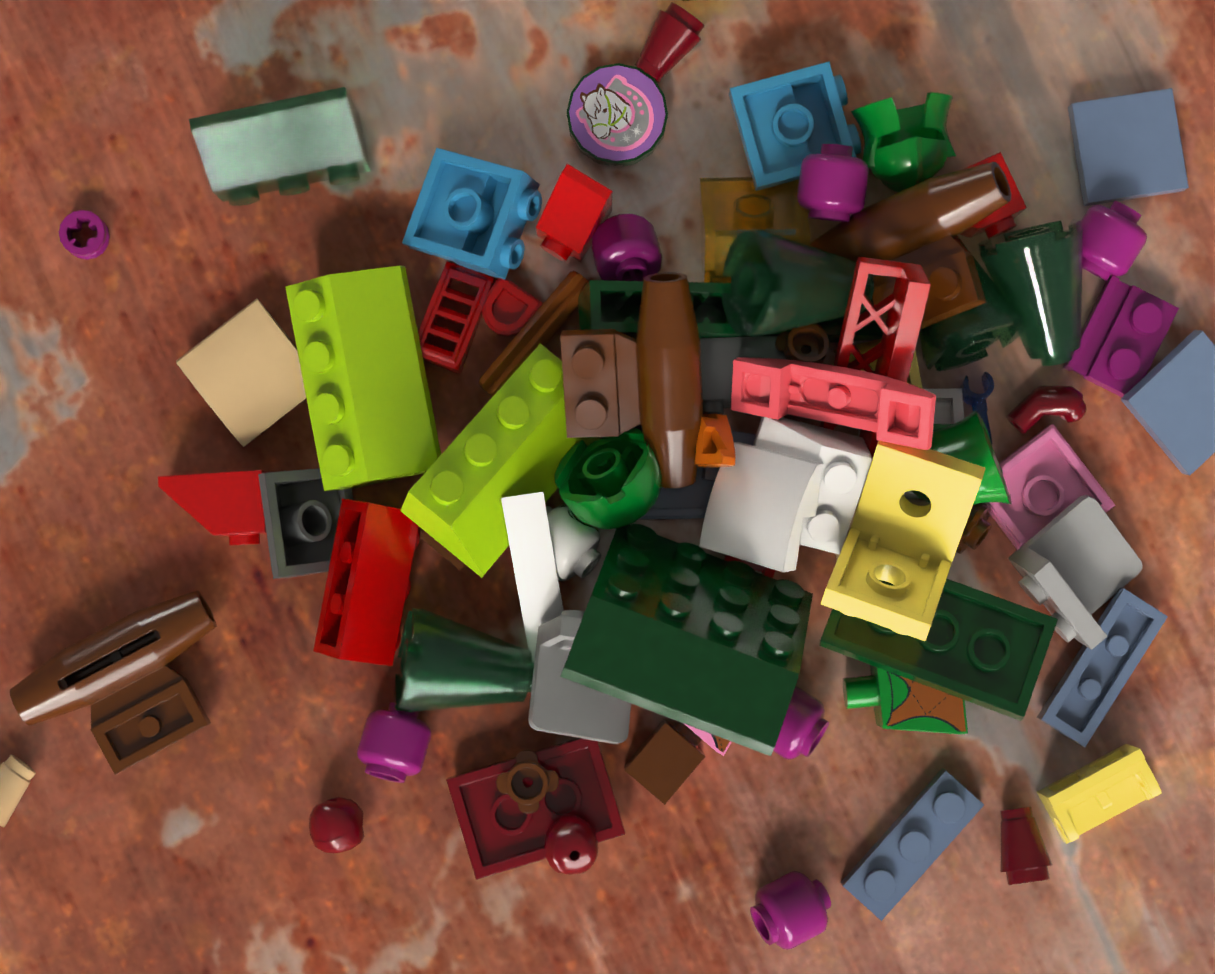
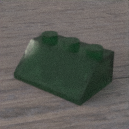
M346 87L189 119L190 128L212 192L223 202L229 201V204L232 206L255 203L260 200L259 194L279 190L280 195L285 196L304 193L310 190L309 184L329 180L331 185L353 183L360 179V173L371 171L360 114Z

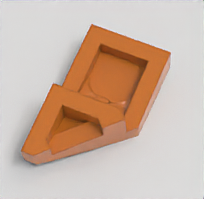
M703 414L704 417H701V426L696 442L695 464L698 465V468L735 466V447L727 415Z

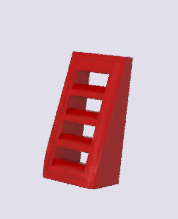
M446 261L418 330L423 361L459 374L462 373L482 317V309L486 301L485 297L492 288L495 278ZM452 279L479 288L476 297L449 288ZM448 298L470 306L469 315L443 307L445 299ZM442 317L464 325L462 333L459 334L437 326L438 318ZM432 335L456 343L454 353L429 344Z

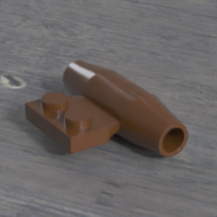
M996 162L929 178L863 208L860 212L852 214L849 222H840L806 246L808 264L815 277L821 282L854 275L858 257L921 265L931 286L920 329L987 303L973 255L955 237L1011 201V190L1008 180ZM874 275L873 287L870 289L874 305L893 293L896 277ZM888 311L880 315L885 322L887 319Z
M676 272L655 273L645 276L643 280L637 339L620 333L615 329L562 330L560 341L567 438L618 437L620 434L641 424L646 446L649 444L658 461L662 474L661 487L683 488L696 482L698 465L695 464L696 442L701 426V417H704L700 334L687 275Z
M199 591L137 610L61 650L10 689L12 703L19 716L29 726L91 705L90 730L116 775L211 723L187 678L167 664L216 628L215 618Z

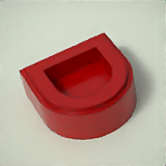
M498 278L485 297L486 301L482 309V315L491 331L500 336L513 337L520 332L543 303L509 279Z

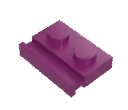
M1112 275L1105 282L1063 368L1068 371L1072 370L1084 376V379L1123 397L1146 376L1179 308L1134 285L1130 286L1120 281V278Z

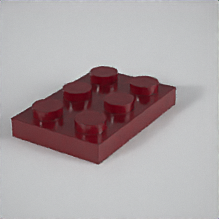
M576 738L533 751L537 755V761L546 770H554L558 774L559 785L555 791L545 794L539 801L538 810L531 814L521 812L518 808V803L509 794L499 792L496 786L498 775L502 772H508L515 765L516 757L446 779L476 880L546 859V850L544 849L546 832L549 826L558 821L562 815H577L588 822L596 834L598 843L625 835L623 822L598 741ZM525 777L523 779L524 786H531L533 780L530 777Z

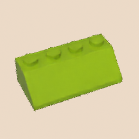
M399 265L328 274L286 286L324 491L356 489L425 473L439 458L441 450L405 266Z
M540 343L408 491L401 508L403 514L481 578L509 546L501 498L543 492L546 503L558 489L554 475L561 459L582 439L588 446L601 438H567L562 361Z

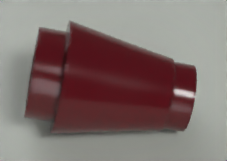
M671 2L665 12L659 11L635 66L650 75L655 81L660 82L664 75H667L701 41L698 35L704 28V24L688 11Z
M1024 807L1000 811L1002 819L1000 872H1006L1008 885L1050 879L1047 866H1051L1052 862L1035 817H1033L1032 808Z

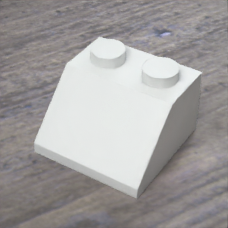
M762 417L753 446L823 464L816 516L803 518L800 545L840 555L873 459L864 439L785 417L778 420Z

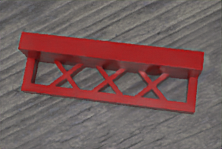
M866 257L857 258L834 366L856 370L864 369L866 372L907 383L931 286L921 265ZM868 274L896 277L893 293L873 306L864 294ZM863 303L867 311L859 315L861 305ZM888 311L887 319L885 322L880 315ZM875 320L883 331L882 341L862 355L853 343L855 332ZM852 353L856 359L849 363L850 354ZM877 359L874 371L873 368L870 366V363ZM823 421L820 424V427L831 430L838 426V424ZM861 429L859 437L864 439L873 458L879 441L876 440L877 432Z

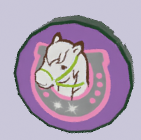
M616 63L599 66L580 79L570 94L567 119L570 136L581 153L598 164L628 166L637 164L654 152L664 137L668 111L665 95L654 78L638 67Z

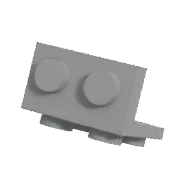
M1082 495L1008 558L1023 577L1018 583L1025 593L1037 605L1040 606L1043 603L1050 612L1051 617L1058 619L1055 631L1066 642H1070L1075 638L1091 650L1107 637L1091 614L1114 596L1120 588H1123L1141 572L1143 566L1140 558L1099 503L1088 495Z
M580 610L562 611L560 616L538 627L528 718L529 725L534 730L610 744L622 743L627 739L629 733L631 703L560 677L585 612Z

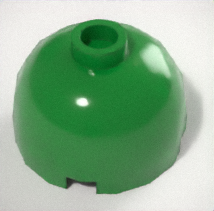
M632 428L618 437H601V439L592 442L588 446L582 439L561 459L554 475L555 483L559 488V494L572 513L581 522L600 529H617L636 522L655 504L662 489V474L658 461L649 444L646 446L643 432L637 428Z

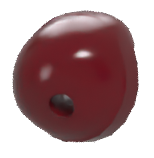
M335 797L316 805L312 809L309 817V831L316 848L325 853H340L351 850L363 842V811L353 800Z
M566 814L549 826L545 836L544 849L546 850L547 861L554 871L571 875L584 873L591 868L598 856L599 846L596 834L588 822L577 815Z

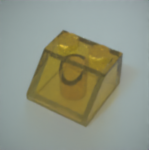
M752 177L700 178L701 259L704 282L807 284L811 234L807 209L801 207L797 200L799 180L756 191Z

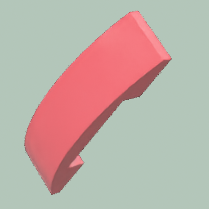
M738 357L733 360L731 410L777 420L789 414L877 432L876 440L922 450H929L932 447L936 395L927 390L886 376L829 364L774 358Z

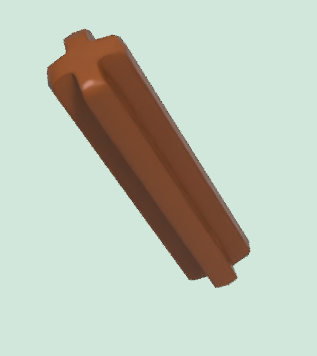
M571 271L481 376L479 385L483 390L493 397L540 343L545 346L579 306L578 296L589 282L584 276L576 271Z

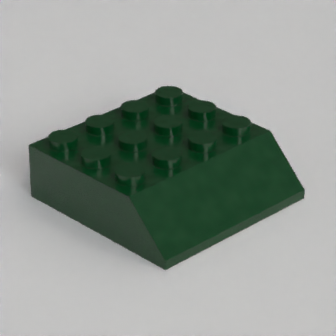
M629 524L617 528L560 677L771 756L800 674L813 593L803 590L800 585L786 579L776 580L757 573L743 562H728L707 554L695 544L688 542L678 543L659 536L654 530L645 525Z

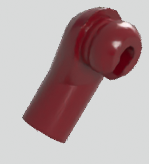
M1039 386L1021 401L1006 418L1016 430L1025 434L1044 415H1057L1068 423L1079 421L1085 415L1087 407L1083 401V394L1072 386Z

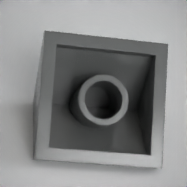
M320 468L258 474L273 579L328 572L342 498L354 500L352 489L324 491Z

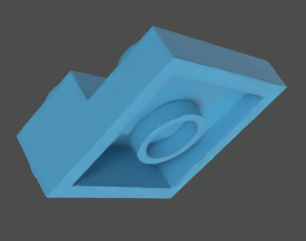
M830 62L740 85L729 90V97L756 191L799 180L802 160L807 155L820 154L821 144L852 146V157H856L857 154L861 153V142L857 128L854 123L847 125L842 106L848 104L844 81L841 75L833 76Z
M436 148L402 243L410 249L447 259L462 267L505 280L509 268L516 269L523 259L525 246L520 238L526 221L535 220L540 212L542 205V195L538 191L540 184L524 171Z

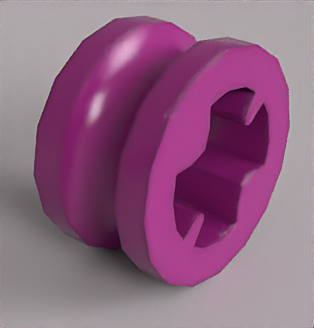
M74 211L67 215L60 224V241L65 249L77 258L85 260L97 258L108 247L110 239L108 227L99 216L91 211ZM89 222L88 226L93 231L97 230V237L89 238L87 247L81 248V243L75 238L72 239L73 232L81 231L82 223Z

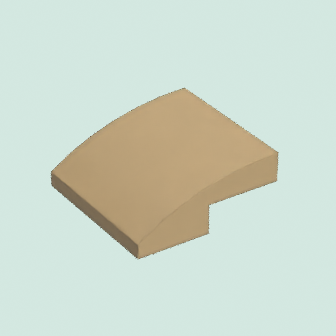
M257 298L176 360V363L243 447L306 399L297 348Z

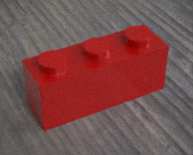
M342 498L313 652L341 660L393 666L395 651L398 649L401 641L400 624L404 603L411 588L409 576L414 550L420 540L419 526L403 514L401 509Z

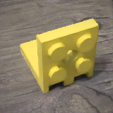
M878 441L850 531L826 586L821 605L838 610L845 615L858 617L889 628L898 634L926 641L953 558L986 468L932 449L922 450ZM911 490L920 491L929 498L931 503L925 506L914 505L906 499L904 493ZM881 581H887L895 586L884 584Z

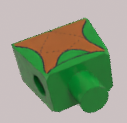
M870 665L871 675L843 678V696L846 709L874 706L876 724L883 729L968 734L965 700L872 665Z

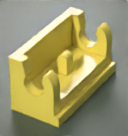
M1124 744L1037 791V794L1064 843L1068 844L1078 839L1079 835L1146 799L1149 800L1162 794L1141 749Z

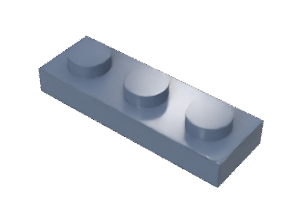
M1120 588L1097 622L1107 637L1092 650L1082 645L1037 718L1080 746L1086 747L1168 616L1125 588Z
M942 768L840 883L882 921L981 810L984 804Z

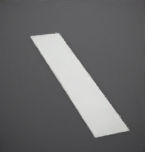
M543 492L501 498L532 672L534 671L538 627L560 616L563 611Z

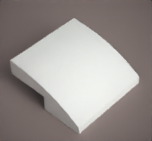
M734 442L735 466L720 467L708 501L699 546L783 573L794 571L797 566L803 518L816 516L823 464L741 442Z

